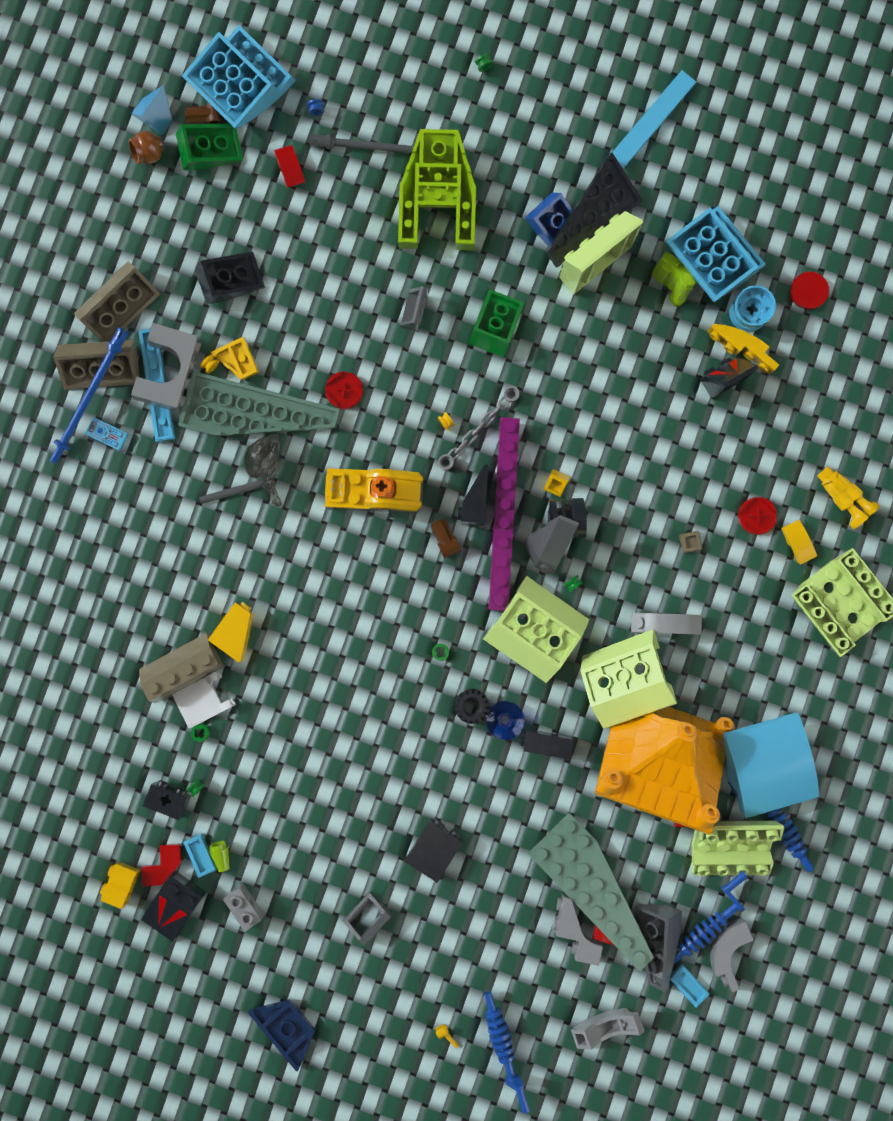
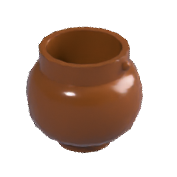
M141 131L134 138L128 140L131 155L137 164L144 163L149 165L156 163L161 158V152L164 151L160 137L155 136L150 131Z

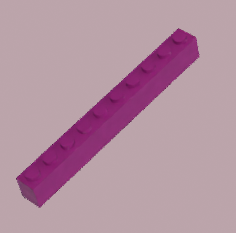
M500 418L488 610L505 611L509 605L520 418Z

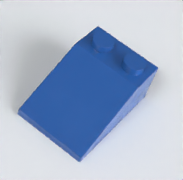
M552 192L525 219L534 232L549 247L573 209L562 193Z

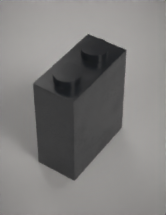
M525 728L524 733L520 732L519 744L524 752L571 759L574 739L570 736Z
M429 819L405 857L404 862L438 883L462 845L463 840L460 838L461 835L455 830L451 829L449 831L444 828L445 824L441 821Z

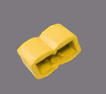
M120 861L112 865L107 874L109 876L108 883H104L100 890L102 895L100 901L119 909L125 908L141 870Z

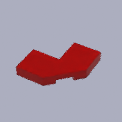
M180 843L160 845L161 864L141 867L142 887L163 885L168 877L182 863Z

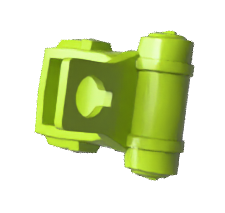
M668 252L664 253L652 272V276L659 283L664 284L671 290L669 300L675 307L681 306L687 300L689 293L695 288L697 283L683 263Z

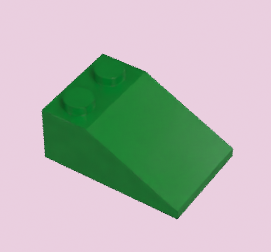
M181 124L176 132L183 170H204L243 161L237 129L231 124Z
M489 289L468 344L504 357L524 302Z

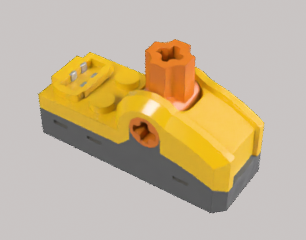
M327 468L325 507L327 509L418 513L422 509L424 480L419 472Z

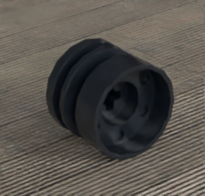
M571 498L569 507H565L564 500L560 499L559 508H557L556 500H550L547 513L548 522L560 515L579 523L572 538H586L587 517L584 498Z

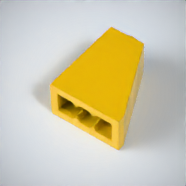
M235 602L208 639V641L239 663L245 659L254 613L250 611L251 607L244 602H241V604Z

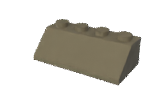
M128 261L74 312V315L101 342L111 341L118 327L125 329L160 293Z
M125 340L122 352L115 354L98 387L135 384L136 377H139V363L134 340ZM109 341L57 346L53 358L64 390L89 388L108 352L107 344Z
M208 633L139 669L140 684L149 702L158 703L224 667L214 645L208 641Z

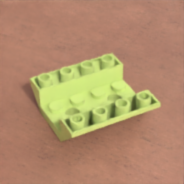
M853 548L823 566L800 584L791 595L839 657H842L856 646L854 642L878 623L886 622L893 617V598ZM827 582L833 586L831 593H827L824 590V585ZM850 613H854L857 616V620L853 624L848 620Z
M526 576L516 590V595L496 624L491 626L483 640L547 683L562 667L583 636L589 619ZM522 613L528 616V621L524 625L519 624L517 620L518 616ZM552 636H558L560 639V643L556 647H552L549 643Z
M653 629L582 656L581 674L590 706L603 729L677 704L672 685L666 682L656 650L660 647ZM644 664L645 672L638 675L637 667ZM603 678H608V679H609V684H608V686L605 687V688H602V687H601V681H602V679H603Z
M718 821L710 835L694 830L691 844L692 875L727 876L738 875L742 871L746 875H770L774 864L770 849L774 841H781L784 826L777 821Z

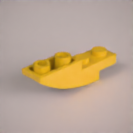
M713 324L707 331L714 341H719L724 345V349L728 353L736 356L742 351L744 357L750 361L753 360L763 373L770 375L779 366L777 362L765 353L769 346L748 332L721 324Z

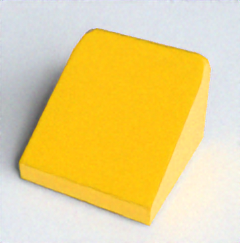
M552 469L543 490L561 497L570 476Z

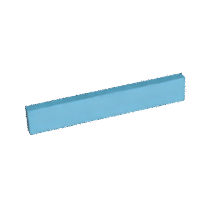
M683 70L680 71L613 151V154L623 168L627 166L695 85L696 81Z
M151 329L139 330L146 380L157 383L167 382L162 350L148 345L147 340ZM150 404L155 441L175 440L171 410Z

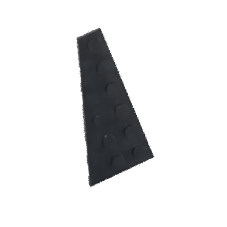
M613 152L609 153L546 250V254L556 268L563 264L565 261L564 257L570 251H577L580 248L579 245L585 239H591L595 236L596 230L601 226L606 227L609 225V221L616 214L621 215L625 211L629 212L643 201Z

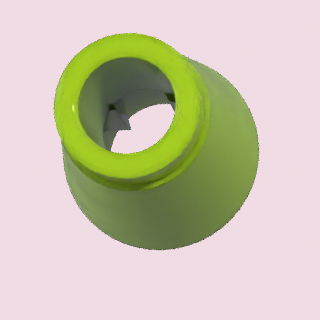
M225 841L211 844L209 852L218 871L224 872L229 870L228 845H226Z

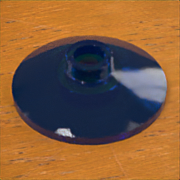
M501 701L494 704L489 709L486 717V725L489 732L501 740H510L518 736L523 730L525 723L524 714L520 707L510 701ZM502 717H508L509 721L502 723Z

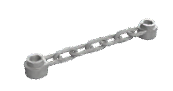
M509 386L505 389L504 395L497 402V408L493 412H487L480 419V425L475 430H470L462 438V444L458 448L451 449L448 454H444L439 458L438 464L442 470H450L453 467L454 461L460 456V450L464 446L471 445L476 440L479 430L482 427H488L495 420V414L500 409H505L511 402H515L518 399L519 390L515 386ZM513 392L515 397H508V393ZM505 398L508 402L503 406L501 402ZM489 415L492 419L487 424L482 422ZM472 433L474 438L468 443V440L465 439ZM453 451H455L454 453L457 454L454 458L450 456L453 453ZM444 460H448L450 464L448 466H444L442 462Z

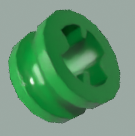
M489 53L482 54L475 60L479 72L487 71L494 65Z
M578 575L564 584V586L568 587V592H571L583 583L578 580Z
M437 644L432 649V655L436 660L443 661L448 657L449 649L445 644ZM440 646L445 648L444 652L446 653L444 657L441 655V658L436 656L437 652L435 651L437 647L440 649Z
M198 724L191 730V737L197 742L206 740L210 735V729L205 724ZM197 728L199 730L204 729V737H198L196 735V733H198V731H196Z
M198 778L186 791L191 792V796L194 797L203 789L205 784H201Z

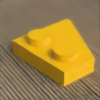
M244 337L211 352L214 357L241 380L259 373Z

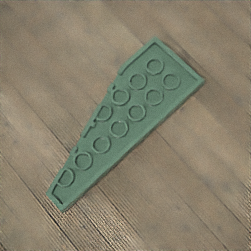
M193 371L178 426L212 436L336 429L340 409Z
M569 812L528 854L640 972L654 957L597 840Z

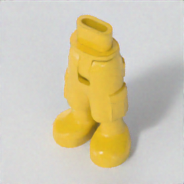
M827 466L817 475L822 481L821 485L824 486L825 490L833 498L834 503L842 511L847 509L851 514L850 527L853 530L879 509L880 505L877 502L866 500L862 496L863 491L838 473L837 470L833 471ZM854 501L861 506L863 512L853 504Z

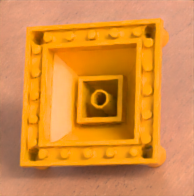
M667 707L612 726L595 794L710 835L713 832L714 825L720 819V812L716 806L725 761L723 733L735 730L734 722L727 717H721L714 723L672 707Z

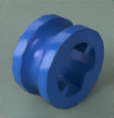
M320 99L308 101V114L311 116L323 114L325 112L324 107H322L324 105L323 101Z

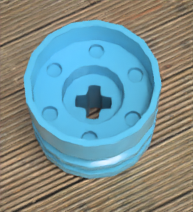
M757 285L743 289L733 300L729 309L732 324L745 332H754L762 328L773 317L776 309V300L773 294L765 287ZM749 307L751 308V311L753 312L752 315H751L750 312L747 310Z

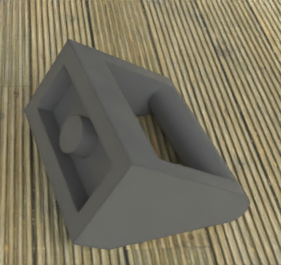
M420 286L409 290L400 325L401 328L419 332L428 299V289L426 287Z
M368 892L343 919V922L357 940L365 946L391 918L392 912L374 894ZM372 901L381 913L362 933L352 921Z

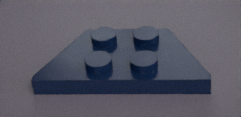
M291 999L249 1010L248 1014L297 1072L316 1030Z

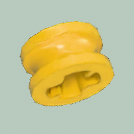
M209 355L203 360L200 367L206 369V373L210 374L216 369L219 361L217 359L214 360L213 355Z
M444 412V415L442 417L439 416L438 420L445 430L448 431L449 427H454L455 424L450 416Z

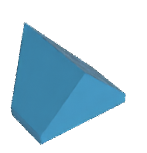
M164 85L142 98L131 113L161 135H164L173 122Z

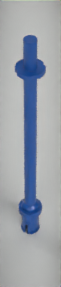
M118 327L113 339L108 342V352L61 440L55 439L54 443L57 447L50 459L51 462L57 464L64 449L70 450L71 447L68 442L115 354L122 352V346L130 334L128 331H124L123 328Z

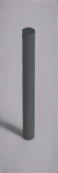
M273 477L200 496L199 499L201 504L269 486L275 484Z

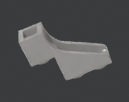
M562 893V897L558 898L556 910H559L558 917H554L552 929L555 930L557 937L576 940L572 945V954H574L576 961L599 966L603 948L601 941L591 939L581 931L572 900L565 893Z

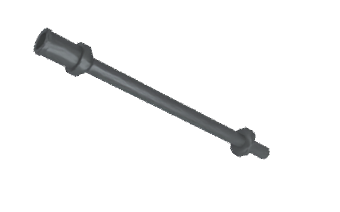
M310 133L311 141H309L310 146L326 147V149L340 146L412 154L414 147L334 138L329 133L327 135Z

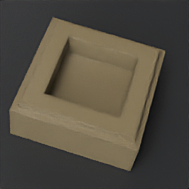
M699 531L679 535L682 553L702 550Z

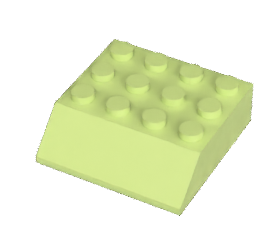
M626 211L621 215L616 214L610 219L609 225L606 227L601 226L596 230L593 238L585 239L579 245L580 248L574 252L572 250L564 257L565 261L563 262L559 278L573 295L631 249L643 224L640 218Z

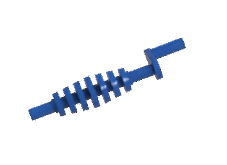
M728 781V784L730 785L731 789L738 798L737 792L735 791L731 783ZM781 808L766 812L768 818L772 817L769 821H777L784 826L781 843L784 846L788 845L786 849L792 852L793 858H799L807 872L812 871L814 867L806 856L807 848L802 846L804 842L802 839H799L800 833L796 831L797 827L792 824L790 818L785 819L787 815L785 812H781Z
M743 871L728 884L721 887L734 903L723 913L718 911L714 913L717 918L714 919L712 916H709L708 919L711 923L708 924L705 920L701 921L705 927L704 929L697 924L695 928L699 933L696 934L694 930L689 932L693 937L692 939L687 935L684 939L687 943L684 944L682 941L679 943L680 949L676 951L674 964L684 955L689 957L693 955L690 950H693L695 953L698 952L697 944L701 948L706 947L702 941L703 939L710 944L712 940L708 936L709 934L715 939L717 937L715 929L721 933L723 930L720 926L721 924L726 927L728 925L726 922L728 918L739 909L742 912L745 910L731 893L733 889L748 878Z
M488 991L484 993L488 1006L485 1014L486 1018H488L489 1038L499 1062L505 1065L507 1072L505 1083L516 1091L522 1113L526 1114L530 1112L524 1091V1084L520 1075L515 1074L512 1065L515 1057L512 1038L510 1037L511 1033L501 1009L495 1006L492 992Z

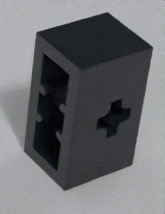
M159 780L150 785L142 806L180 820L184 816L191 795L187 794L185 789L171 788L169 783ZM167 795H169V800H171L168 803L166 802L167 798H165Z

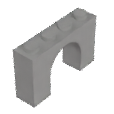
M152 323L147 340L148 345L174 354L181 363L180 371L173 380L165 383H157L136 377L131 396L133 400L178 412L179 408L184 406L186 397L183 394L185 389L188 390L191 380L188 378L189 373L194 371L196 364L194 356L195 353L199 354L201 343H199L197 335Z

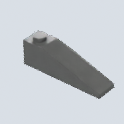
M560 515L549 521L547 526H541L536 532L532 531L528 534L524 545L535 568L540 569L541 572L546 574H554L578 527V522Z
M666 904L636 905L635 920L654 957L645 966L648 983L666 992L681 933L682 911Z

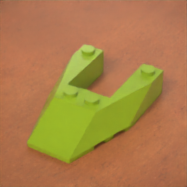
M420 129L409 163L406 166L405 174L400 183L399 249H418L419 207L456 208L455 250L474 251L476 185L466 158L459 130Z

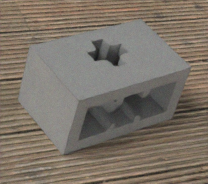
M244 883L230 891L223 898L244 932L260 922L265 915Z

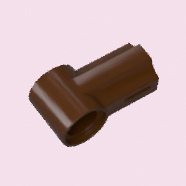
M207 103L206 106L186 107L185 109L187 124H224V117L210 103Z
M445 518L430 524L444 559L462 551Z

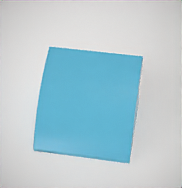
M240 25L236 27L227 39L218 32L182 75L235 129L263 113L296 81Z
M719 206L713 210L710 207L665 242L713 302L736 289L766 265Z
M798 712L723 733L728 781L738 794L739 809L745 818L819 797L814 759Z

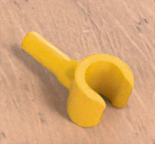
M442 1024L435 1028L439 1039L446 1037L455 1048L459 1046L449 1034L446 1025Z

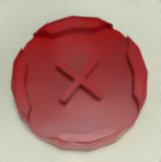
M808 271L801 273L793 280L790 288V296L794 304L805 310L818 308L826 301L829 295V286L826 279L817 272Z
M342 371L333 374L328 379L325 392L329 402L334 407L345 410L355 407L361 401L363 386L355 374Z
M750 498L739 508V524L749 534H765L775 526L777 511L773 503L766 498Z

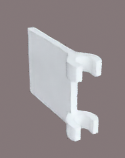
M220 671L214 672L172 695L189 729L236 705L233 698L222 703L212 682L222 678Z

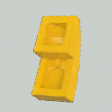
M796 520L781 528L787 544L793 550L797 563L801 565L817 557L815 548L800 520Z

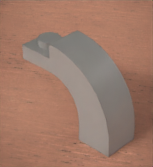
M632 613L631 632L644 633L653 629L655 633L702 634V615Z
M741 917L729 922L726 927H722L723 930L721 933H717L710 951V962L713 972L717 977L720 976L724 987H728L732 993L740 989L731 969V957L738 947L754 941L747 923Z
M628 1008L603 1012L584 1020L571 1029L577 1049L592 1050L602 1041L617 1035H641L645 1032L638 1012H629Z

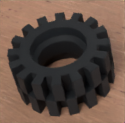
M467 689L456 698L455 711L461 721L467 724H476L482 722L487 717L490 705L488 698L480 690ZM469 699H475L480 704V708L475 714H470L465 710V703Z

